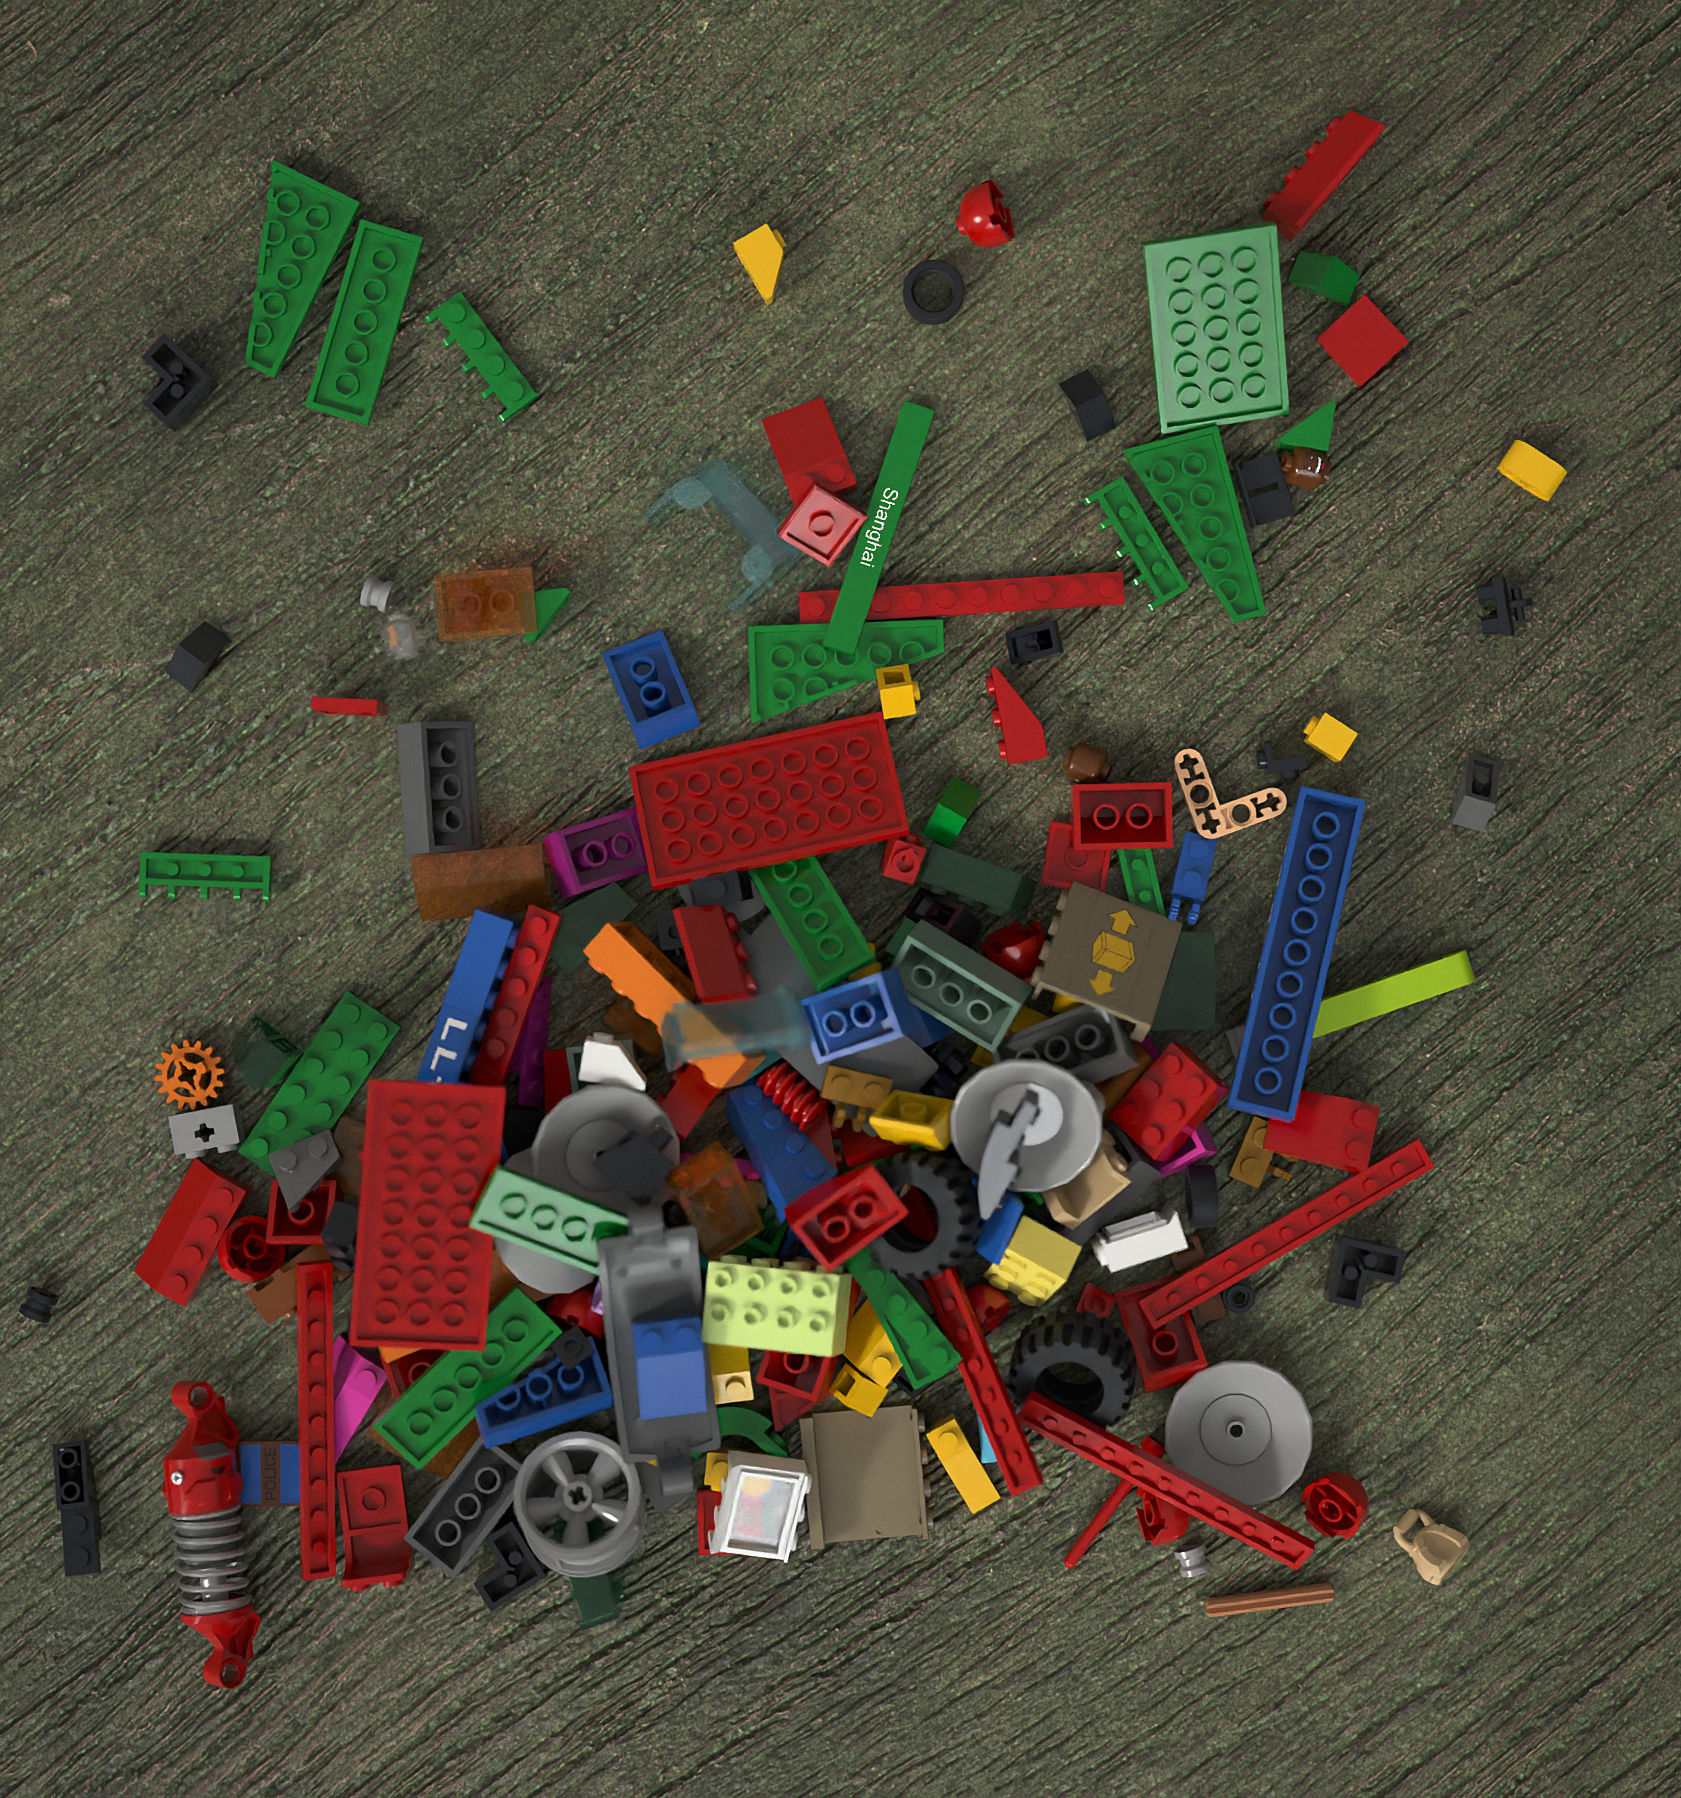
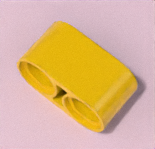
M1521 440L1514 441L1497 467L1504 476L1545 501L1551 499L1567 475V471L1561 465Z

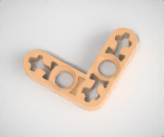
M1184 749L1174 757L1173 769L1197 833L1204 838L1214 839L1276 817L1283 813L1286 808V796L1277 788H1267L1220 805L1200 753L1193 749ZM1183 755H1187L1189 759H1196L1197 764L1192 766L1194 775L1202 773L1203 779L1194 780L1188 785L1185 784L1184 779L1191 777L1187 769L1180 768L1179 763L1184 761ZM1195 785H1203L1207 789L1208 798L1204 803L1198 804L1192 801L1190 791ZM1268 793L1272 797L1279 798L1280 803L1275 805L1276 811L1272 812L1270 807L1258 810L1262 817L1256 818V808L1250 799L1256 798V804L1267 800L1266 794ZM1211 803L1214 806V810H1208L1209 816L1212 820L1217 819L1219 825L1215 826V833L1211 834L1210 830H1203L1202 824L1206 822L1204 813H1200L1197 816L1195 809L1205 808ZM1238 804L1247 806L1250 812L1248 820L1244 823L1236 822L1232 817V809Z

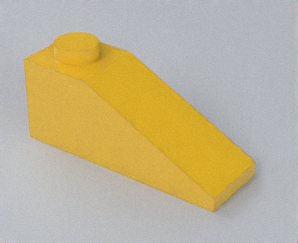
M954 1413L925 1428L927 1438L972 1514L1001 1498Z

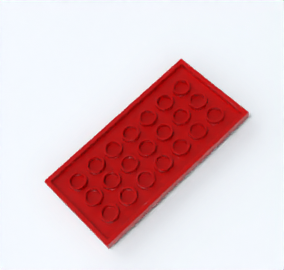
M882 711L628 767L653 891L691 883L695 879L737 870L741 872L910 835Z
M369 1078L349 1346L485 1351L494 1236L470 1227L469 1219L497 1164H500L505 1085Z

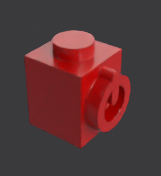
M910 832V835L888 839L878 867L883 876L913 885L927 849L920 840V836L913 832Z
M1088 1282L1079 1291L1072 1309H1077V1312L1085 1314L1087 1310L1096 1313L1095 1317L1102 1319L1105 1317L1108 1319L1117 1297Z

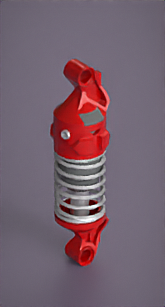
M182 1380L173 1387L171 1399L173 1404L188 1417L189 1421L176 1443L162 1458L165 1476L162 1493L168 1502L169 1516L172 1517L170 1523L177 1527V1530L172 1535V1539L179 1543V1546L174 1550V1555L182 1559L177 1564L175 1570L185 1575L177 1584L179 1588L186 1591L179 1598V1602L183 1604L180 1608L181 1622L202 1634L215 1647L211 1657L204 1664V1680L213 1686L234 1689L243 1682L249 1659L254 1658L252 1641L261 1621L260 1616L253 1609V1600L250 1594L228 1593L230 1590L247 1586L250 1580L244 1577L229 1579L226 1577V1575L244 1571L248 1567V1564L245 1562H232L235 1557L243 1555L247 1550L242 1546H236V1541L245 1534L242 1531H238L237 1524L241 1522L243 1517L236 1515V1510L241 1506L240 1494H242L243 1479L238 1473L235 1445L240 1433L234 1422L226 1414L224 1396H217L212 1387L206 1382ZM192 1390H193V1391H194V1398H193V1401L191 1402L190 1396H191V1392H192ZM188 1565L189 1567L198 1570L182 1569V1567ZM200 1577L199 1586L184 1585L186 1581ZM202 1593V1597L190 1601L186 1600L187 1597L193 1594ZM226 1668L225 1675L222 1677L223 1669Z

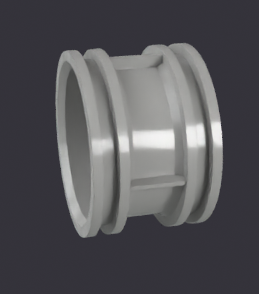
M590 1432L560 1434L545 1441L533 1450L522 1464L516 1477L513 1499L518 1521L530 1548L537 1558L550 1569L572 1577H594L620 1566L638 1547L647 1522L646 1501L634 1464H625L623 1462L620 1446L612 1440ZM592 1466L588 1476L582 1474L574 1475L572 1467ZM618 1476L629 1489L628 1502L604 1499L601 1487ZM551 1479L559 1485L554 1497H539L541 1491ZM580 1495H584L586 1501L584 1503L580 1501L579 1505H575L573 1499H579ZM558 1514L562 1519L568 1521L561 1543L549 1539L536 1527ZM596 1515L614 1528L605 1537L589 1543L586 1522L592 1520Z

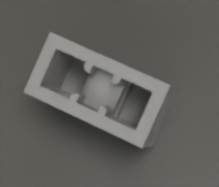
M239 1102L168 1116L175 1155L185 1153L186 1159L205 1156V1149L217 1147L218 1153L238 1149L237 1143L246 1140ZM206 1126L207 1128H214L215 1134L210 1136L202 1135L201 1129L206 1128Z

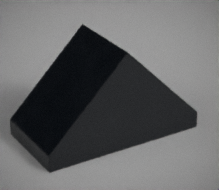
M1088 369L1058 384L1086 442L1116 428L1106 395Z
M1057 620L1005 633L1011 665L1057 657L1063 653Z
M204 621L178 644L166 673L193 693L232 641Z

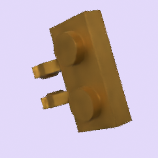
M827 1063L820 1096L837 1101L832 1125L841 1128L845 1120L847 1103L857 1105V1109L852 1121L853 1131L861 1132L866 1117V1109L877 1110L889 1096L893 1079L879 1074Z
M1252 1115L1227 1174L1256 1188L1260 1187L1266 1172L1290 1181L1292 1177L1289 1171L1269 1164L1275 1152L1262 1149L1268 1121ZM1276 1153L1291 1162H1298L1299 1160L1298 1158Z

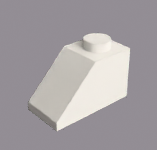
M594 1032V1036H587L579 1080L607 1085L621 1084L632 1089L645 1090L647 1078L620 1041L613 1040V1035L602 1032Z

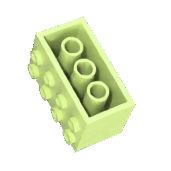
M720 1255L719 1261H709L702 1342L822 1356H835L845 1353L852 1274L843 1273V1266H837L828 1273L823 1266L817 1265L816 1270L811 1269V1263L791 1261L784 1262V1266H779L778 1259L759 1258L752 1259V1262L749 1263L747 1262V1256Z

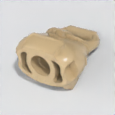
M1409 1509L1393 1527L1394 1538L1404 1550L1409 1552V1556L1413 1558L1417 1566L1418 1573H1420L1424 1580L1434 1585H1439L1446 1579L1466 1555L1470 1547V1542L1463 1533L1444 1524H1437L1426 1512L1420 1509ZM1420 1518L1424 1527L1414 1536L1412 1541L1403 1537L1404 1534Z

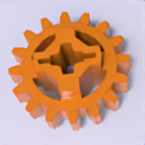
M187 1039L183 1042V1048L178 1043H173L171 1045L173 1053L168 1051L161 1053L166 1061L165 1063H156L155 1067L162 1070V1074L154 1077V1080L163 1082V1086L159 1088L158 1092L169 1093L166 1100L168 1104L178 1100V1109H184L187 1103H189L191 1110L198 1109L199 1101L203 1106H208L211 1104L209 1096L213 1098L220 1097L221 1094L216 1088L217 1086H226L227 1082L220 1079V1075L228 1071L226 1068H219L218 1064L224 1058L223 1056L214 1057L212 1055L216 1049L214 1046H210L205 1050L203 1049L204 1041L199 1040L193 1047L191 1039ZM188 1053L198 1054L205 1060L201 1062L195 1061ZM174 1063L176 1066V1070L174 1073V1077L171 1078L170 1073L172 1065ZM195 1069L197 1074L194 1075L193 1079L187 1080L185 1075L188 1074L189 1070ZM211 1071V1081L209 1086H207L206 1078L208 1072ZM181 1087L189 1089L190 1093L194 1096L184 1095L177 1089Z

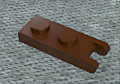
M1196 1232L1190 1234L1194 1247L1169 1254L1177 1276L1206 1260ZM1219 1293L1190 1309L1196 1326L1227 1315Z

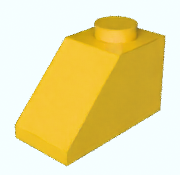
M766 223L734 242L733 246L766 305L773 303L784 260L782 248L786 244L778 230L771 231Z

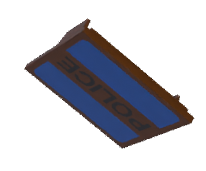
M299 1440L238 1441V1473L243 1479L240 1507L300 1506Z

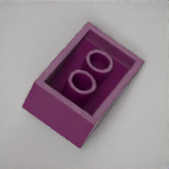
M636 807L558 830L542 837L562 899L649 871Z

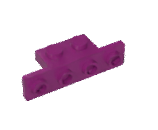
M542 976L509 1071L520 1073L518 1104L521 1106H538L543 1104V1096L545 1094L544 1050H547V1036L550 1026L551 976Z

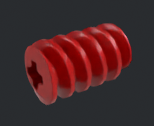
M788 1061L778 1063L760 1078L757 1086H765L764 1093L767 1096L774 1095L773 1103L775 1105L783 1104L782 1112L786 1115L791 1114V1122L793 1124L800 1123V1131L805 1132L825 1114L823 1107L828 1099L821 1098L816 1101L814 1098L819 1090L813 1088L807 1091L806 1087L810 1081L804 1079L798 1082L797 1078L800 1075L798 1070L789 1073L788 1069L791 1064Z

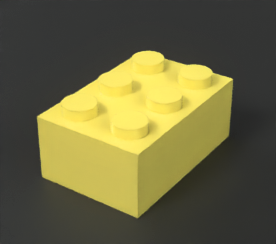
M1023 1215L1014 1228L1000 1265L989 1261L983 1277L989 1279V1283L997 1289L1009 1290L1018 1295V1299L1021 1302L1030 1306L1036 1305L1040 1307L1067 1280L1082 1247Z

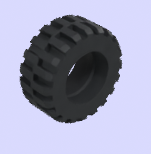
M918 1147L914 1150L910 1148L883 1159L874 1167L898 1198L905 1184L917 1186L927 1192L934 1200L940 1217L939 1232L934 1241H926L916 1237L907 1229L901 1219L864 1246H867L871 1251L869 1257L875 1263L881 1261L883 1263L882 1268L890 1274L898 1271V1276L901 1278L911 1279L915 1276L918 1280L927 1279L933 1275L937 1276L965 1260L968 1254L974 1251L978 1245L977 1237L983 1234L985 1225L980 1222L982 1217L979 1205V1187L975 1188L972 1182L975 1177L970 1170L965 1172L961 1168L963 1162L956 1157L947 1159L948 1153L943 1150L930 1151L924 1147Z
M1067 1309L1064 1313H1060V1310L1048 1312L1046 1318L1043 1315L1038 1316L1032 1320L1031 1325H1026L1023 1328L1014 1346L1008 1380L1010 1382L1009 1391L1012 1398L1015 1399V1405L1018 1408L1032 1390L1105 1430L1107 1425L1109 1427L1114 1426L1120 1421L1121 1416L1127 1413L1130 1408V1402L1133 1399L1137 1358L1134 1355L1135 1349L1132 1343L1126 1340L1127 1335L1119 1327H1113L1112 1321L1105 1317L1102 1319L1097 1318L1094 1312L1086 1310L1085 1314L1077 1312V1309ZM1058 1362H1075L1092 1369L1100 1378L1085 1384L1068 1383L1052 1375L1046 1367Z

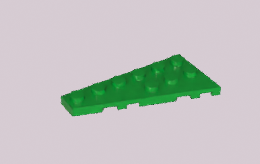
M272 160L270 189H268L267 212L265 222L263 223L257 268L258 279L256 291H254V309L252 323L249 328L245 364L277 379L362 205L360 202Z
M1218 425L1122 450L1127 461L1233 623L1266 615L1267 612Z
M943 620L865 622L854 656L823 646L829 623L748 626L751 724L876 679V669L902 664L911 666L943 654Z

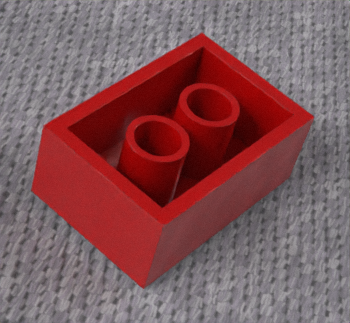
M1171 1042L1111 1112L1109 1117L1154 1160L1169 1161L1231 1087L1185 1044Z

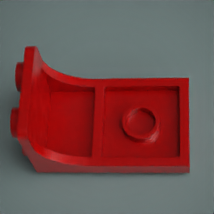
M402 1462L337 1471L335 1474L345 1544V1571L341 1579V1587H350V1591H361L370 1588V1584L382 1582L383 1587L402 1584V1580L408 1577L415 1566L413 1546L403 1539L410 1530Z

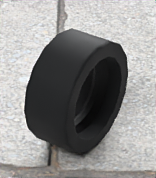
M931 259L920 262L910 270L904 280L902 297L905 308L914 319L923 324L938 325L946 323L956 316L963 303L965 288L962 277L955 267L945 261ZM932 273L940 274L947 278L953 290L952 299L948 306L935 312L927 311L920 307L914 295L915 285L918 280Z
M1211 1164L1187 1166L1185 1170V1191L1189 1224L1191 1228L1215 1227L1218 1225L1219 1207L1214 1167Z

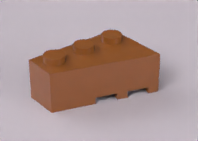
M324 1244L311 1245L272 1273L270 1277L246 1292V1295L268 1325L282 1315L287 1320L297 1313L296 1262L324 1259L331 1261ZM332 1263V1279L336 1277L339 1282L354 1271V1269L343 1271Z

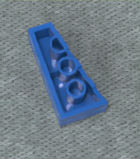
M752 1077L729 1093L724 1112L740 1144L745 1147L754 1171L758 1172L769 1200L773 1201L781 1224H784L788 1221L783 1211L786 1206L809 1189L835 1179L838 1172L809 1138L800 1131L799 1127L791 1122L790 1117L782 1112L781 1106L773 1103V1097L767 1096L764 1093V1087L757 1086L758 1080Z
M592 1335L586 1339L593 1347L595 1353L572 1370H567L557 1356L556 1360L541 1369H535L528 1374V1377L515 1385H509L475 1406L476 1421L486 1449L612 1408L613 1394Z

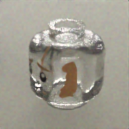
M406 612L387 616L388 622L384 623L379 629L385 654L389 657H395L396 662L419 657L421 655L420 651L426 646L420 620L416 617H407Z

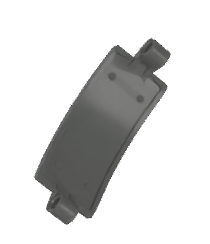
M769 914L752 934L739 924L738 938L740 942L744 943L749 954V960L746 961L748 970L753 972L758 983V989L755 990L758 1002L738 1009L735 1012L819 1091H821L827 1063L891 1077L893 1082L890 1094L893 1090H900L924 1095L919 1089L938 1070L939 1066L907 1035L817 1065L796 1001L837 988L849 982L843 979L817 992L772 914ZM831 1100L835 1105H837L836 1100ZM849 1103L846 1105L845 1114L852 1120L855 1116L857 1105ZM867 1108L862 1129L870 1136L875 1137L878 1133L870 1124V1116L876 1109Z
M662 1203L628 1208L629 1234L601 1238L597 1240L596 1245L605 1339L622 1459L625 1464L656 1460L662 1496L695 1491L690 1454L719 1449L721 1442L707 1342H702L707 1412L640 1419L630 1320L697 1312L700 1317L702 1333L704 1316L696 1228L693 1225L664 1229L661 1213Z

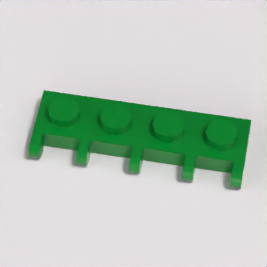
M460 291L424 318L428 325L434 323L439 318L451 333L442 341V344L445 348H448L455 342H458L470 358V361L461 367L462 371L467 374L477 368L490 385L480 394L482 398L486 400L496 393L507 410L498 417L501 423L508 421L538 398V395Z
M1123 476L1083 500L1086 506L1094 503L1096 500L1098 501L1108 518L1098 525L1100 530L1102 531L1112 525L1125 546L1115 552L1116 557L1119 559L1129 553L1141 573L1140 576L1131 581L1135 587L1145 581L1156 600L1146 606L1149 612L1189 588Z
M140 852L139 897L147 898L149 885H168V897L173 899L177 898L178 886H200L202 900H209L210 887L233 888L234 901H241L242 888L263 889V902H270L273 857Z

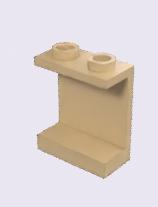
M1102 1129V1141L1091 1164L1069 1183L1040 1192L1054 1220L1072 1230L1132 1182L1126 1172L1128 1165L1123 1157L1115 1151L1113 1147L1115 1140L1107 1130Z

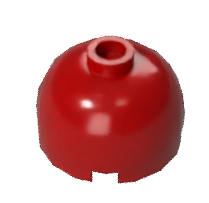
M993 179L975 185L962 196L959 206L960 216L956 217L957 227L961 235L967 234L973 243L985 248L1006 244L1013 241L1012 238L1015 236L1010 210L1008 207H1003L1000 198H1003L1004 195Z
M1029 921L1031 927L1022 928L1020 922L989 934L987 936L989 943L984 944L981 942L980 944L984 957L1019 979L1033 972L1036 966L1040 967L1043 963V960L1038 959L1046 940L1041 923L1036 921Z
M245 1216L233 1222L223 1232L217 1246L218 1260L223 1270L231 1278L242 1283H256L270 1277L272 1273L282 1266L286 1255L285 1244H266L267 1219L260 1216Z
M589 1283L571 1293H556L547 1302L545 1312L560 1327L567 1330L577 1325L586 1338L592 1335L593 1340L601 1341L605 1334L603 1315L591 1310L596 1286Z
M974 1284L968 1289L964 1286L982 1332L985 1333L988 1329L992 1332L1010 1311L1011 1306L1009 1304L1012 1301L1001 1290L990 1284Z
M1340 1471L1321 1474L1310 1482L1304 1489L1301 1497V1504L1305 1502L1307 1509L1304 1515L1308 1522L1317 1531L1331 1538L1339 1535L1344 1536L1343 1539L1354 1535L1363 1525L1369 1512L1368 1495L1363 1485L1353 1476Z
M1138 1487L1137 1497L1143 1496V1509L1136 1507L1139 1528L1145 1541L1152 1540L1150 1544L1152 1546L1166 1545L1184 1536L1190 1526L1191 1518L1194 1516Z

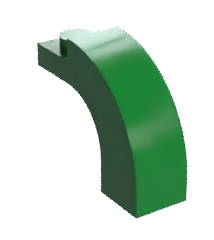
M742 1402L716 1404L720 1437L725 1435L745 1436L754 1441L770 1456L784 1458L788 1456L789 1449L785 1446L788 1441L774 1429L771 1433L767 1430L773 1423V1417L767 1412ZM703 1452L692 1453V1454H690V1455H691L695 1460H697V1458H698Z

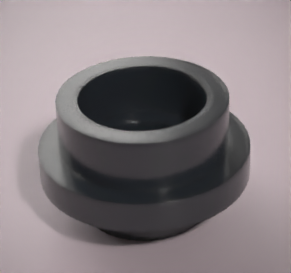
M1240 1280L1223 1290V1303L1231 1312H1247L1254 1305L1255 1292L1248 1283ZM1236 1291L1244 1293V1298L1241 1302L1233 1301V1294Z

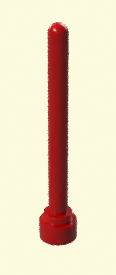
M1146 1434L1139 1444L1142 1450L1159 1459H1162L1166 1453L1165 1445L1150 1434ZM1125 1479L1120 1481L1064 1558V1565L1067 1568L1075 1567L1132 1489L1133 1483Z

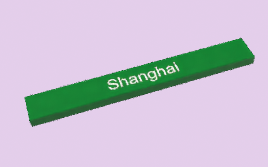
M907 401L903 402L866 513L868 518L862 525L823 641L824 647L852 656L855 654L935 410Z

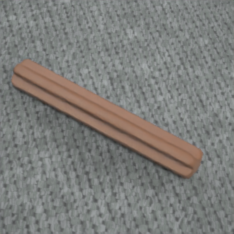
M1327 1582L1212 1597L1206 1599L1205 1606L1209 1617L1332 1602L1334 1600V1589L1332 1584Z

